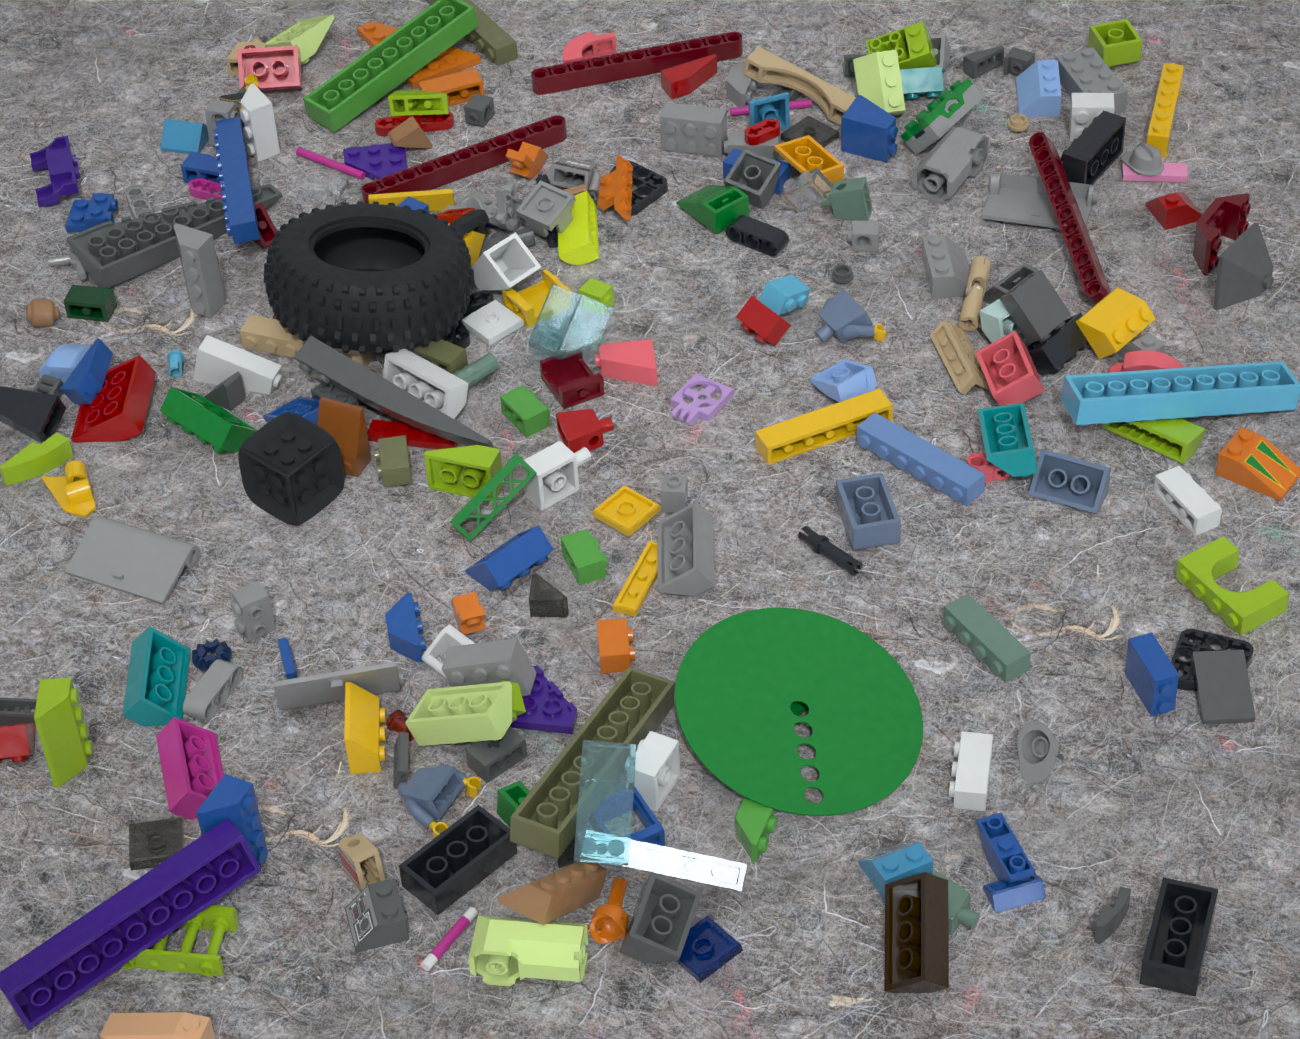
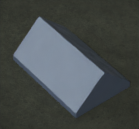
M1041 449L1036 466L1037 474L1033 476L1028 495L1098 514L1109 493L1111 468Z

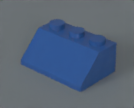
M538 525L516 534L471 565L465 572L489 591L497 588L502 591L513 584L511 579L516 576L521 578L529 573L531 565L535 563L537 566L548 559L547 554L554 549Z

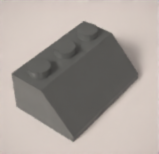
M652 871L642 888L619 952L643 963L678 961L702 893Z

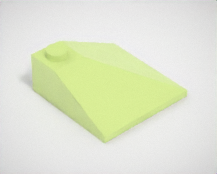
M331 14L300 20L265 44L267 47L297 45L300 48L301 65L310 61L309 57L316 53L335 17Z

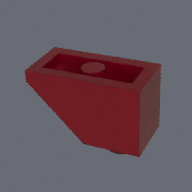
M260 202L255 205L260 239L253 241L264 249L272 245V240L275 238L277 230L263 203Z

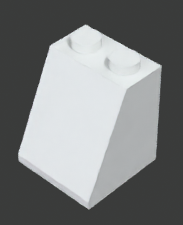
M515 232L483 252L471 269L474 270V284L479 291L508 290L541 269V265Z

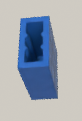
M1152 632L1129 638L1125 675L1150 716L1175 710L1179 674Z

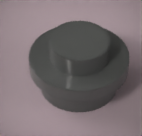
M837 265L832 272V280L839 284L849 283L853 280V271L848 265Z

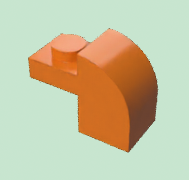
M522 142L518 152L508 149L506 158L511 162L512 166L510 172L529 179L534 178L541 171L548 156L541 147Z
M476 592L452 597L451 605L459 631L463 635L486 630L484 622L486 614L483 605L480 606Z

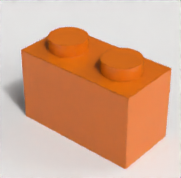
M626 618L597 620L601 674L625 672L629 666L631 667L630 661H635L634 646H629V643H633L632 628H627Z

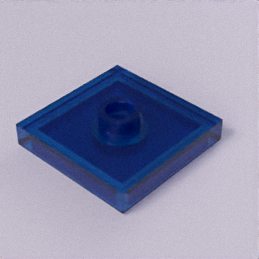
M707 915L690 928L680 959L676 962L701 983L741 953L743 949L737 940Z

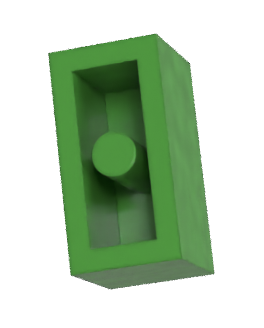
M524 385L500 396L502 414L526 437L550 426V410L545 403L542 404L532 391L530 392Z
M588 529L560 537L562 555L579 585L606 577L607 556L604 552H600L597 538L592 537Z

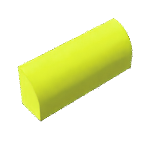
M587 191L574 196L576 201L570 208L573 220L563 233L558 232L559 257L564 262L572 265H583L599 259L597 207Z

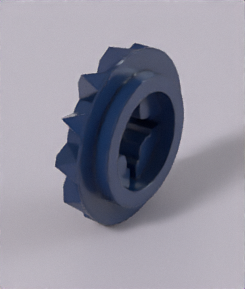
M217 638L213 642H209L206 639L205 644H197V649L192 650V662L196 668L202 671H207L216 659L229 662L232 657L231 648L228 647L226 641L219 642Z

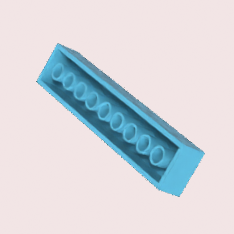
M1284 361L1066 375L1063 382L1061 401L1074 423L1082 426L1185 417L1198 418L1199 416L1241 415L1243 413H1264L1270 411L1284 412L1286 410H1296L1300 396V383Z

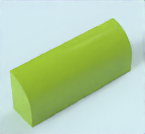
M1182 418L1102 424V428L1182 464L1195 454L1206 431L1205 428Z

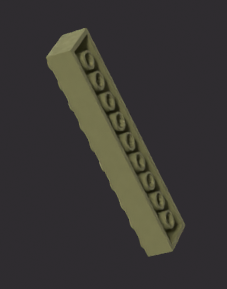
M629 666L510 817V841L559 859L623 774L626 762L636 753L639 742L642 739L645 740L650 731L654 732L674 706L675 682Z

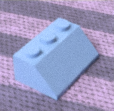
M1037 60L1016 77L1018 113L1026 117L1060 116L1061 86L1058 60Z

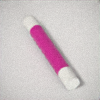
M469 907L423 960L421 967L424 970L429 971L477 916L478 912L475 908Z

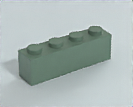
M969 594L944 606L943 624L948 631H952L964 646L973 651L977 659L983 661L994 675L999 676L1007 683L1030 670L1031 652Z

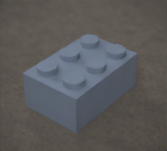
M883 473L836 480V503L853 550L900 542L901 520Z

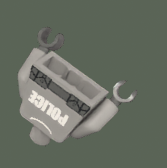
M567 158L551 165L546 174L550 185L572 188L585 184L589 195L597 207L596 195L599 193L602 176L597 170L596 163Z

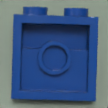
M93 193L91 200H74L65 224L66 232H82L104 222L112 221L113 223L114 213L118 211V200L114 198V194Z

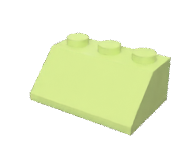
M897 50L876 52L853 59L858 95L864 96L892 116L902 115L906 108Z

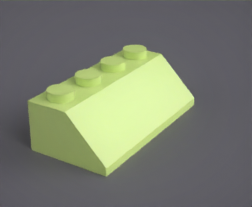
M509 681L427 689L405 724L418 746L502 739L512 723V685Z

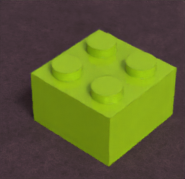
M1128 19L1091 25L1089 27L1088 47H1093L1108 67L1141 61L1142 39Z

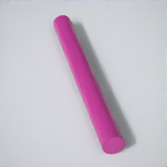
M811 99L789 101V110L812 106ZM749 106L730 108L731 116L749 114Z
M298 147L296 150V155L363 180L366 176V173L301 147Z

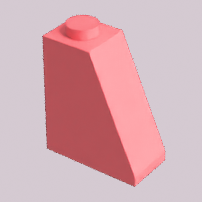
M652 339L598 344L599 354H595L596 367H600L602 376L652 386L658 385Z

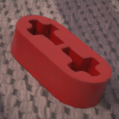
M766 119L746 128L744 131L745 143L756 146L780 135V122L776 119Z

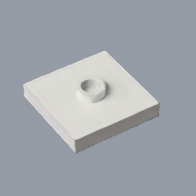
M497 300L490 302L461 320L470 332L489 346L524 326L522 318Z

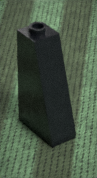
M0 386V421L40 443H43L55 433L66 410L65 405L57 395Z

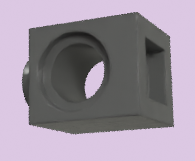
M475 93L464 106L466 123L484 128L495 115L493 98Z

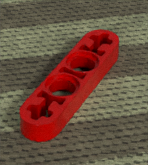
M451 112L449 114L384 117L375 121L376 134L382 137L388 136L389 131L411 116L415 118L424 132L448 130L454 126V116Z

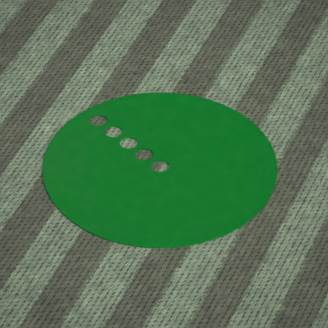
M763 608L728 617L716 623L698 637L685 654L677 674L675 708L681 730L690 748L702 764L722 783L747 799L768 808L805 816H834L867 808L889 796L904 782L916 764L923 740L922 711L916 692L906 673L897 661L872 638L853 626L824 614L795 608ZM794 702H802L807 705L809 713L806 716H797L791 711L790 706ZM798 723H805L811 727L812 735L807 738L799 737L794 732V726ZM803 744L810 745L815 749L816 756L813 759H804L799 756L797 748ZM805 766L814 767L819 772V778L816 781H807L802 777L801 769ZM809 788L818 789L823 795V800L820 803L807 801L804 796L805 790Z

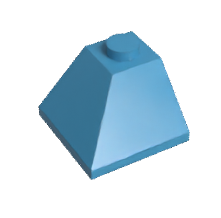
M786 92L749 101V127L766 119H776L780 121L781 130L790 128L789 93Z

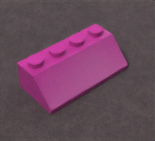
M173 717L156 735L169 812L191 820L197 818L196 811L220 782L224 774L216 733Z

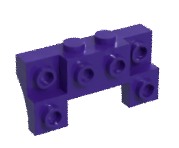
M68 135L57 137L44 149L29 153L32 170L48 169L51 184L35 189L39 207L59 204V196H70L79 193L77 179L81 178L76 154L72 155Z

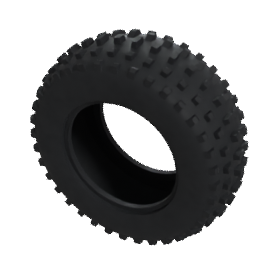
M357 201V204L349 205L347 202H343L341 206L330 204L326 205L325 209L314 208L311 213L302 212L299 214V218L292 217L289 219L288 224H283L280 227L281 231L276 232L275 238L272 240V247L268 248L267 263L264 264L263 276L267 297L269 298L268 302L272 306L277 321H280L281 326L288 328V332L291 335L299 334L298 337L302 341L308 340L311 335L333 349H342L344 353H348L350 350L359 351V354H365L366 351H375L376 354H382V351L389 350L395 353L403 348H406L408 351L414 350L416 345L427 346L430 340L437 342L441 339V335H449L451 329H456L459 325L458 322H461L463 314H465L467 306H469L472 289H474V270L471 269V255L465 241L462 239V234L457 232L454 225L448 226V221L445 219L438 220L436 214L427 215L422 209L412 210L407 205L398 207L395 206V203L382 205L376 201H373V204H364L363 201Z

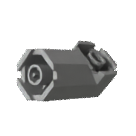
M951 127L913 171V187L916 190L920 189L922 192L920 195L923 199L937 204L951 198L968 176L976 178L983 169L985 163L981 161L983 157L987 158L989 138L967 129Z

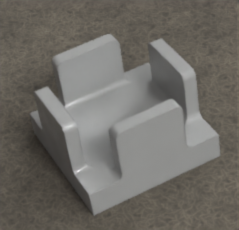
M540 180L517 208L516 214L518 217L526 220L528 227L533 232L547 237L549 234L547 230L552 231L556 226L557 231L563 233L571 223L573 216L570 208L576 199L574 195Z

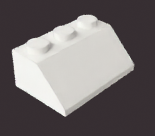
M253 83L248 87L241 100L242 110L240 115L245 124L243 132L248 141V144H246L247 152L250 156L253 155L259 162L280 154L272 103Z

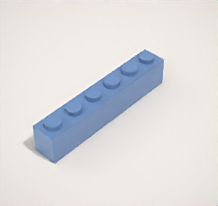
M873 413L857 426L858 445L946 494L953 500L968 506L985 491V474L881 415Z

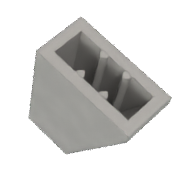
M781 125L779 136L756 146L745 143V129L730 132L728 141L724 142V153H728V155L734 148L742 151L745 148L762 156L778 160L779 153L774 150V146L780 144Z

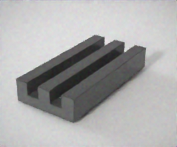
M405 732L398 733L394 746V788H398L401 782H405L406 775L408 774L409 733Z

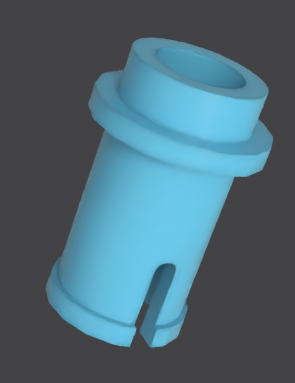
M173 349L167 354V361L169 362L168 374H172V377H180L182 375V363L185 356L178 349Z

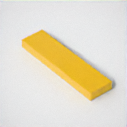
M453 189L369 195V204H373V201H376L382 205L395 203V206H398L407 197H411L427 204L429 212L444 211L448 205L455 206Z
M648 541L612 605L614 612L637 616L658 577L657 542Z

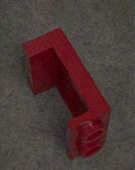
M580 347L540 361L541 379L563 409L605 395L604 378L600 373L593 374L583 360V352Z

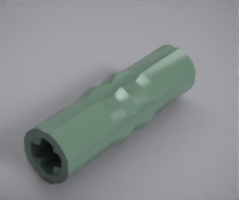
M488 353L475 362L466 365L463 369L456 371L453 375L466 381L469 389L472 385L477 384L480 380L497 371L499 364L497 359L491 353Z

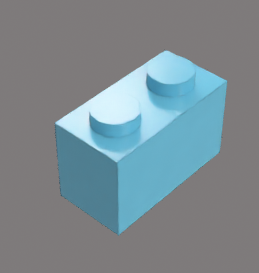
M791 274L767 282L759 301L777 315H781L804 307L808 302V294L811 288Z

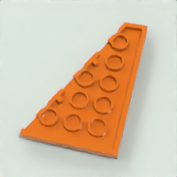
M375 21L357 27L358 35L371 48L397 30V28ZM451 46L406 79L405 82L412 89H416L419 87L418 82L454 74L480 64V56Z

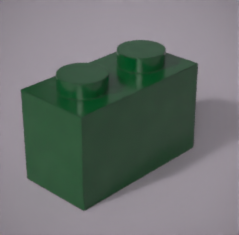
M72 285L64 299V306L67 318L109 322L117 307L114 289Z

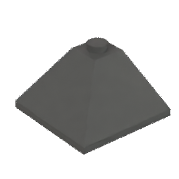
M1254 222L1219 256L1213 309L1219 310L1258 297L1272 286L1274 277H1272L1273 265L1258 223Z

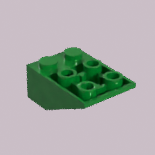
M708 185L676 202L678 206L715 234L725 230L739 215L749 217V196L735 186Z

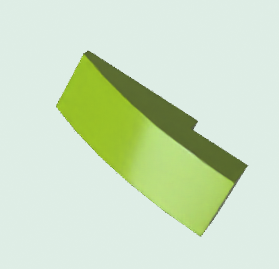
M56 432L40 445L33 441L0 466L3 483L6 486L20 483L60 466L73 457L69 439Z

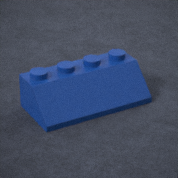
M225 774L196 811L201 835L228 818L242 833L257 863L260 865L267 859L268 849L254 786L252 783Z

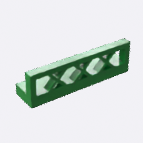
M518 452L450 521L469 541L537 473L523 460L524 458ZM520 463L530 474L524 480H513V469ZM510 474V480H504ZM500 483H510V494L507 497H496V487ZM513 483H520V484L513 490ZM493 491V497L486 498ZM494 500V511L491 514L480 515V503L482 501ZM496 500H503L497 507ZM477 508V515H470ZM480 517H487V518L480 524ZM466 518H477V528L471 534L460 525Z

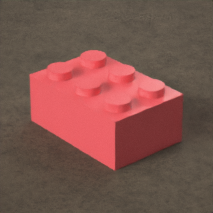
M297 45L237 49L240 89L244 85L247 86L245 79L250 74H253L258 79V89L260 91L303 89L300 48Z
M1016 330L975 352L991 393L999 406L1023 403L1045 391L1029 351Z

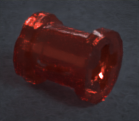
M395 710L387 718V729L397 733H409V742L412 741L414 737L405 724L408 718L405 717V713L402 710Z

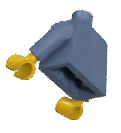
M843 289L834 298L827 299L823 309L819 312V317L824 326L818 329L816 334L822 342H825L832 335L841 343L860 336H873L877 341H884L886 339L887 331L883 330L884 326L878 323L874 328L867 312L856 302V299H853Z
M446 764L437 767L420 768L409 782H401L399 784L398 793L405 801L406 810L426 829L431 828L433 830V838L440 834L438 832L445 831L448 825L444 822L436 823L434 820L441 819L464 786H466L465 792L467 796L477 797L478 790H481V780L478 777L466 778V774L456 770L455 766Z

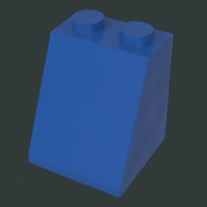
M858 95L841 117V151L887 163L892 156H895L898 145L895 144L898 133L896 118L864 96Z

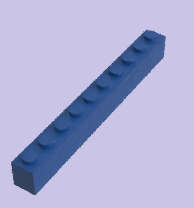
M240 117L215 121L216 129L213 130L228 237H233L234 244L260 239L246 144Z

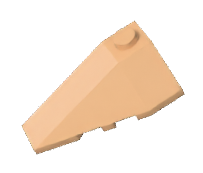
M186 1012L110 1013L101 1031L100 1039H215L211 1019L206 1016Z

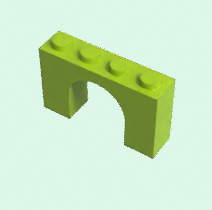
M1222 536L1177 559L1175 577L1181 584H1184L1193 592L1196 598L1203 601L1213 613L1224 620L1228 627L1234 629L1241 636L1286 612L1289 593L1273 579L1246 592H1233L1220 587L1214 580L1237 568L1240 552L1235 545Z

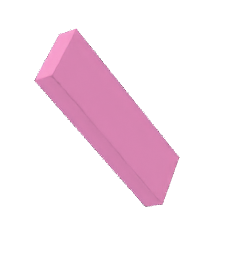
M1122 163L1123 181L1187 182V163H1163V172L1156 176L1138 174L1131 167Z

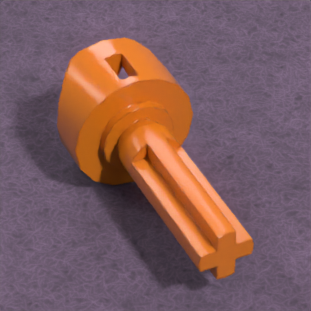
M619 877L614 878L607 904L599 906L593 913L589 934L598 944L614 942L623 938L627 933L629 917L622 909L628 884L625 878L622 880Z

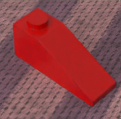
M713 54L661 70L662 89L671 100L691 94L717 73V56Z

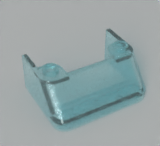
M552 283L530 335L529 346L559 360L592 350L602 344L604 339L603 333L614 308Z

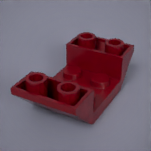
M1244 193L1216 198L1197 220L1193 257L1203 275L1207 276L1212 269H1216L1218 266V250L1222 244L1221 236L1236 241L1248 229L1249 222L1247 221V216L1251 209V204H1249L1250 194Z

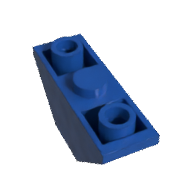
M411 592L406 593L385 614L390 649L419 663L423 662L422 652L426 651L424 636L419 637V634H423L421 619H416L417 616H420L418 602H413Z
M1002 813L977 820L976 824L986 860L997 880L1011 883L1036 874L1035 869Z

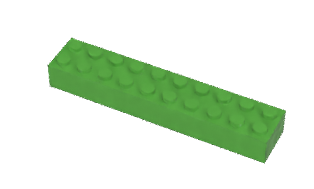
M437 0L305 96L303 101L307 116L329 130L336 132L477 28L478 21L475 7L462 0Z

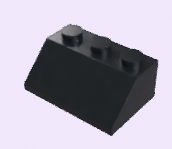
M1082 313L1065 319L1066 324L1056 331L1053 329L1050 332L1051 336L1041 343L1035 341L1027 346L1038 374L1043 376L1050 372L1052 375L1058 373L1064 368L1062 364L1073 360L1077 356V351H1081L1090 345L1075 322L1083 316Z

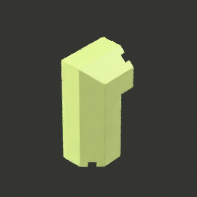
M478 915L468 958L470 973L474 976H477V973L483 976L482 981L486 984L512 986L519 977L520 980L536 978L581 982L585 976L588 953H585L589 940L588 925L585 923L551 921L542 925L532 919Z

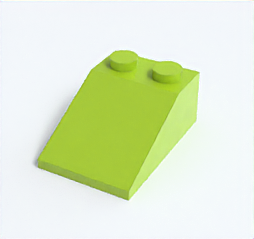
M481 445L430 450L424 453L429 489L473 498L502 468L500 449ZM500 483L496 487V497L498 496L504 483ZM493 491L486 498L493 497Z

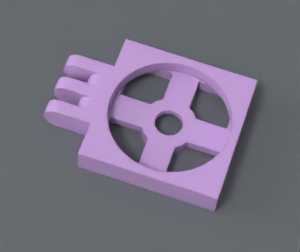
M695 373L670 399L671 406L675 408L671 413V417L675 419L679 417L680 421H686L689 425H693L699 418L709 422L734 396V389ZM696 385L705 387L703 392H696L692 389ZM715 392L722 394L719 401L711 398ZM704 396L706 399L699 400L698 397ZM683 398H690L693 400V402L689 405L683 400Z

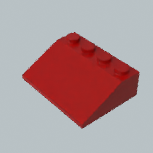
M140 355L109 369L101 390L91 404H80L71 437L73 443L125 441L142 433L156 372Z

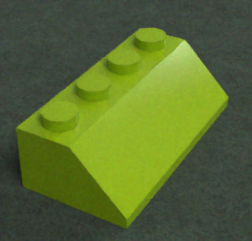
M71 678L40 679L34 720L54 788L62 786L88 766L89 756L93 755V742L88 740V724L83 722L84 709L82 705L79 706L78 704L79 691L78 688H74Z

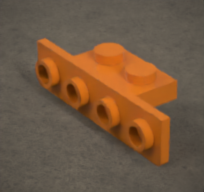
M618 155L616 157V170L603 175L600 179L598 206L604 211L614 205V209L628 221L631 219L633 167L628 160H624Z

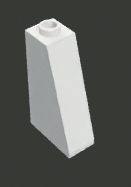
M207 335L197 351L193 380L218 385L236 372H239L242 377L244 390L270 395L274 387L278 388L283 376L280 375L282 365Z

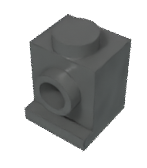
M1013 47L1004 57V75L1010 73L1019 76L1035 63V53Z

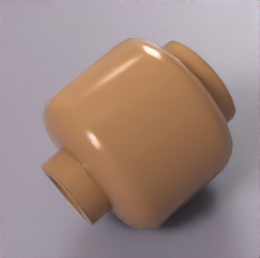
M32 299L30 304L26 306V320L30 321L34 327H51L54 324V320L59 319V307H54V302L51 299Z

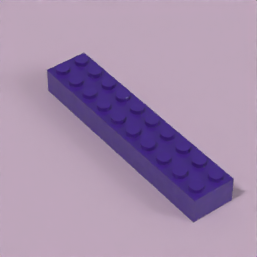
M227 818L0 972V989L28 1030L132 960L140 952L148 949L259 873L261 868L244 836Z

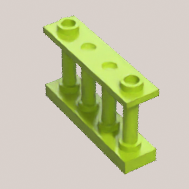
M210 905L180 926L187 928L180 952L164 951L169 937L168 934L155 943L153 950L146 949L140 952L139 955L121 967L127 970L140 968L196 973L207 977L213 975L223 976L224 968L218 951L224 932H237L239 920L236 908ZM200 929L213 930L206 954L191 953L197 932Z

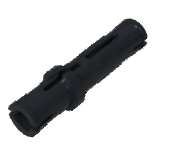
M804 526L801 529L808 536L799 532L798 539L813 547L814 552L817 554L822 553L853 576L859 573L852 565L861 570L862 562L829 542V538L825 535L820 536L808 526Z

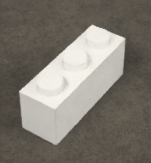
M1180 466L1155 475L1153 493L1195 536L1220 525L1222 513L1220 505Z
M961 732L960 742H955L954 757L958 758V762L953 761L952 777H956V781H950L949 797H954V808L976 811L986 810L993 734Z

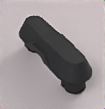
M477 209L451 222L450 225H454L457 232H460L463 236L473 230L476 232L484 231L489 218L485 210Z

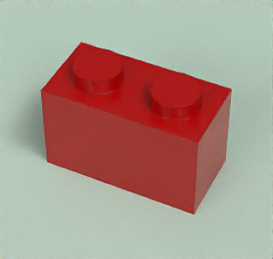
M753 296L750 297L736 316V318L743 322L740 325L750 334L755 331L757 333L754 336L763 344L769 342L773 346H776L791 326Z

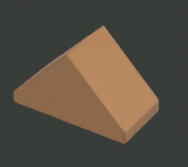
M413 116L388 132V137L394 147L432 149V143Z

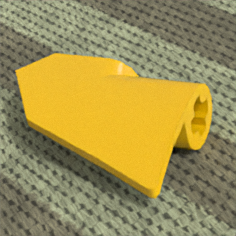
M75 460L66 464V476H41V479L64 512L87 518L96 510L92 487L83 462Z

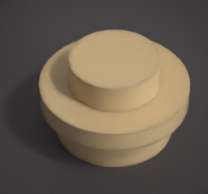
M1014 114L1008 121V127L1014 132H1022L1029 127V121L1023 114Z

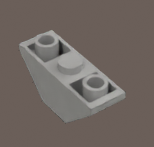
M745 63L731 68L726 79L727 98L737 107L748 106L749 101L753 99V92H756L758 85L757 81L743 74Z

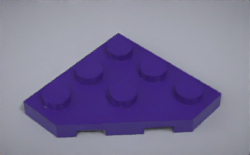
M392 142L343 149L345 165L365 172V177L371 180L380 179L408 169L405 147H394Z
M533 666L537 673L531 694L522 696L526 712L517 716V720L513 721L510 726L512 728L573 734L578 717L577 708L572 702L569 703L563 697L562 691L552 681L549 682L544 676V672L538 666Z

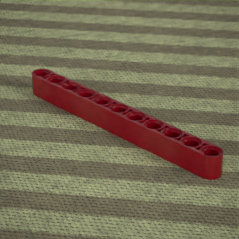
M728 32L537 68L531 72L533 92L537 95H545L661 73V70L713 54L717 56V62L735 59L743 54L742 34L739 32Z
M551 116L366 183L361 188L363 203L369 204V195L433 190L509 162L506 158L508 149L518 152L522 142L541 147L542 149L561 143L567 139L566 120L563 116Z
M1037 132L1029 140L1031 152L1084 294L1096 305L1111 290L1056 146L1043 132Z

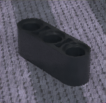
M739 215L725 231L731 241L772 257L776 256L789 243V236L782 229L746 215Z

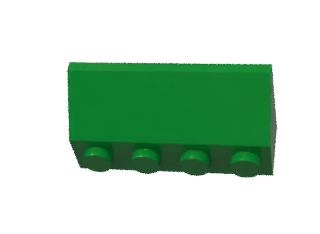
M170 387L160 409V412L167 416L166 419L177 425L181 424L182 430L190 434L195 433L198 435L197 439L199 441L212 444V449L222 454L225 451L236 453L241 445L258 431L201 394L175 387Z

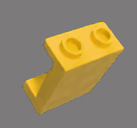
M547 269L542 271V281L519 292L512 288L502 290L503 305L522 318L527 328L571 307L572 292L570 288L560 282L557 276L551 274Z

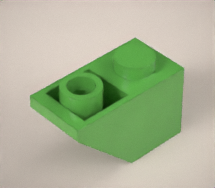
M744 798L735 816V832L750 859L757 862L761 852L765 853L767 850L768 836L770 833L775 832L778 818L774 817V809Z

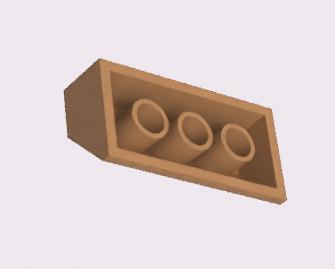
M585 858L499 897L498 903L545 925L599 899L607 869L600 866L597 861Z

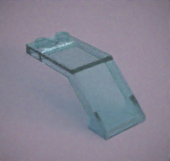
M583 740L574 862L628 866L636 744Z

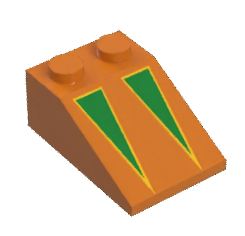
M1240 427L1219 452L1216 475L1281 501L1300 478V467L1264 436Z

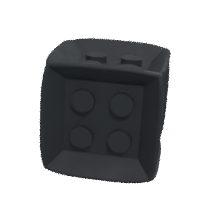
M293 413L279 415L251 435L239 448V468L247 496L256 506L287 524L297 526L308 521L335 500L344 488L342 457L336 440L327 431Z

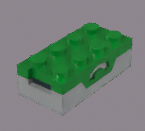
M969 78L962 82L957 80L949 87L950 91L947 88L937 96L938 101L934 99L926 106L927 111L924 109L915 116L917 121L913 119L904 127L906 131L900 137L915 155L940 139L983 98V95Z

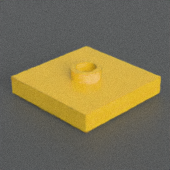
M623 485L593 510V517L630 537L660 512V505Z

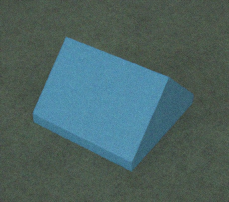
M165 119L160 146L161 151L190 154L191 151L201 153L209 140L207 126L200 123Z

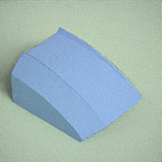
M81 344L60 345L42 364L39 370L40 377L46 374L61 379L64 384L91 346Z
M847 359L809 379L821 392L838 402L871 392L877 384L873 367Z

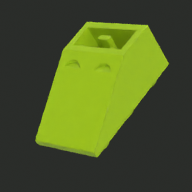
M923 21L866 41L868 54L897 50L900 69L937 66L931 36Z

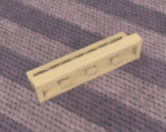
M943 320L930 334V337L958 391L966 395L975 384L989 390V385L976 353L964 330Z

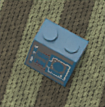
M915 841L901 842L859 860V865L884 901L885 884L923 872L933 874L932 858L921 843Z

